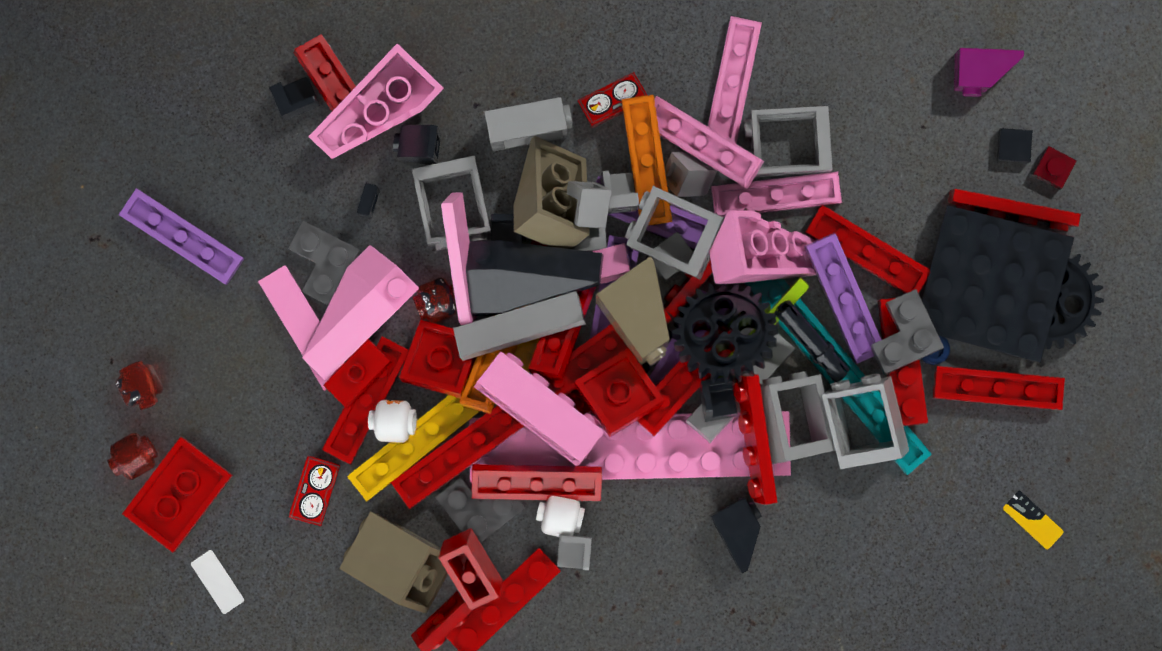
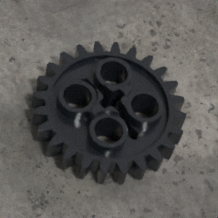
M1077 254L1068 260L1065 280L1061 286L1056 308L1063 316L1065 322L1063 324L1059 322L1055 310L1045 350L1051 348L1053 341H1055L1058 349L1064 348V339L1071 345L1076 344L1075 334L1082 338L1088 336L1083 327H1095L1096 324L1090 317L1102 314L1094 306L1104 302V299L1095 297V292L1103 289V286L1093 285L1092 281L1099 275L1098 273L1088 275L1086 271L1091 266L1090 262L1082 266L1078 264L1081 254ZM1069 296L1076 298L1079 302V310L1075 314L1069 313L1065 309V300Z
M710 283L708 284V293L704 294L700 289H696L697 299L695 300L687 296L686 304L688 308L678 307L680 317L673 319L674 327L677 328L672 330V337L674 340H677L674 342V349L676 352H681L679 354L681 363L689 361L687 364L689 372L699 368L698 374L700 379L709 373L711 374L712 383H715L719 376H723L725 384H729L730 376L735 375L736 379L742 382L743 372L746 371L753 377V366L765 368V362L762 357L772 359L773 354L769 347H777V338L774 337L778 335V326L774 325L776 315L775 313H769L771 311L769 302L761 304V293L751 297L750 286L745 288L743 292H740L738 283H735L732 289H727L726 284H721L720 290H715L714 286ZM722 308H729L732 310L731 313L727 315H720L717 313V311ZM741 313H745V314H746V315H742L741 317L738 318V316H739ZM745 328H753L756 330L755 333L751 335H744L741 333V331ZM699 330H707L710 332L705 337H697L694 335ZM712 347V349L709 352L704 351ZM722 350L733 352L730 357L726 358L718 355Z

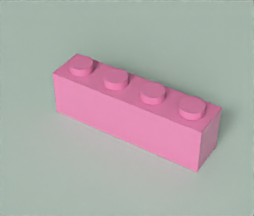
M500 352L474 387L566 459L578 466L605 432L599 428L600 422L589 413L583 415L574 408L575 403L565 394H555L548 388L549 383L537 373L531 375L522 368L523 362L511 353L505 355Z

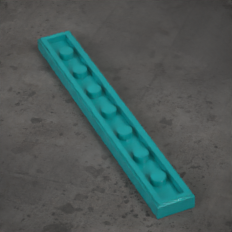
M784 279L744 283L747 287H751V292L754 296L761 293V304L769 302L771 308L790 288ZM799 298L794 306L817 333L834 346L837 356L849 367L850 370L847 372V376L842 380H849L850 384L861 382V378L865 376L864 373ZM779 320L777 323L825 380L829 384L834 383L827 372L810 359V354L806 348ZM878 390L841 397L879 443L893 441L882 396ZM904 426L909 452L903 458L894 461L908 475L932 454L909 426Z

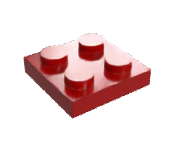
M420 320L399 378L404 383L461 398L476 357L462 361L459 356L453 328Z
M629 347L574 381V386L609 437L658 408L665 401Z

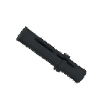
M790 300L781 303L774 312L776 317L783 322L793 336L806 348L810 354V359L815 364H819L834 382H838L847 376V372L850 369L837 356L834 346L817 333Z

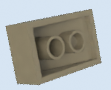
M537 136L531 139L513 206L514 232L546 246L573 249L590 235L589 227H578L574 224L577 199L566 194L568 181L587 182L586 158Z

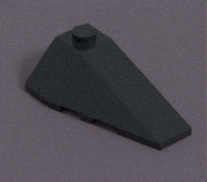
M501 240L470 241L466 276L471 314L473 316H495L521 306L541 302L544 299L559 294L564 295L574 291L580 292L599 286L604 256L602 253Z

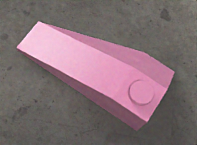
M396 44L308 137L331 159H334L419 114L436 98L444 87L400 45Z
M729 211L709 251L715 284L816 276L804 246L817 240L798 231L789 232L781 228V223L776 221L768 222L762 219L761 214L755 211Z
M369 245L346 268L302 359L319 376L326 380L419 287L396 264Z

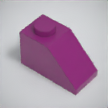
M959 48L955 53L954 91H962V95L966 97L982 96V92H986L1024 57V50Z

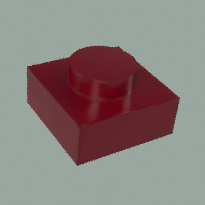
M1048 146L1043 152L1032 176L1061 190L1077 160Z

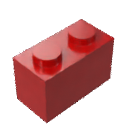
M472 528L444 540L438 558L469 609L473 610L499 598L503 579Z

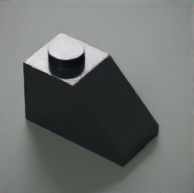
M401 125V132L394 135L393 152H398L397 158L399 161L426 165L437 164L441 132L436 125Z
M742 497L709 516L741 573L748 571L761 527L758 519L762 515L753 500L747 502L746 498Z

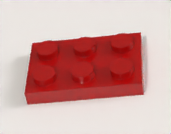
M180 437L122 515L174 553L233 477V474L184 437Z

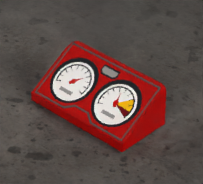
M633 72L577 101L591 129L623 114L622 99L647 96V93Z
M307 456L288 517L322 526L341 465L313 456Z

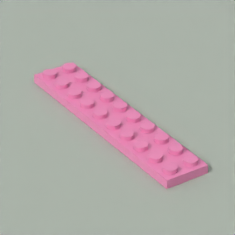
M782 411L790 447L789 411ZM738 412L737 417H734L711 443L686 423V420L692 413L675 414L655 437L635 421L611 437L605 431L578 465L602 467V480L750 476L749 467L745 464L743 458V449L746 447L745 439L738 425V418L741 412ZM471 418L469 420V425L474 423L479 418ZM526 427L474 463L489 465L576 466ZM791 461L772 464L774 476H791ZM472 465L470 466V482H472Z

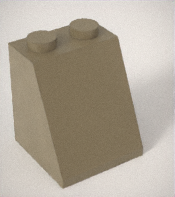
M650 256L596 294L597 306L625 345L629 347L641 366L646 362L651 366L666 355V348L670 340L655 263Z
M371 511L368 517L361 522L359 533L352 546L345 551L343 562L339 568L398 605L423 613L428 612L448 575L438 558L441 551L440 547Z

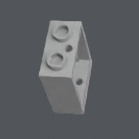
M561 97L484 111L493 152L530 145V141L534 136L546 141L567 138V129L572 128L569 104L563 105Z
M829 107L751 110L749 119H744L745 138H751V151L748 152L762 159L759 122L813 119L816 164L761 166L755 178L831 172L833 169Z
M475 156L412 169L429 247L435 246L436 251L448 249L446 235L440 234L435 236L424 184L471 174L481 226L468 228L470 241L486 240L485 235L491 234V228Z
M653 186L651 192L646 191L640 201L639 209L642 211L637 222L632 221L627 229L625 238L628 239L626 246L701 280L710 261L709 251L725 218ZM660 199L708 220L688 264L640 243Z
M807 371L789 374V381L782 382L781 376L762 380L761 393L772 464L836 451L822 394L825 392L821 374L808 377ZM800 387L812 442L789 447L777 392Z
M872 374L862 377L861 382L850 384L849 380H841L831 383V388L822 394L840 469L901 459L909 452L891 376L881 378L880 374ZM880 390L893 441L853 448L841 397Z

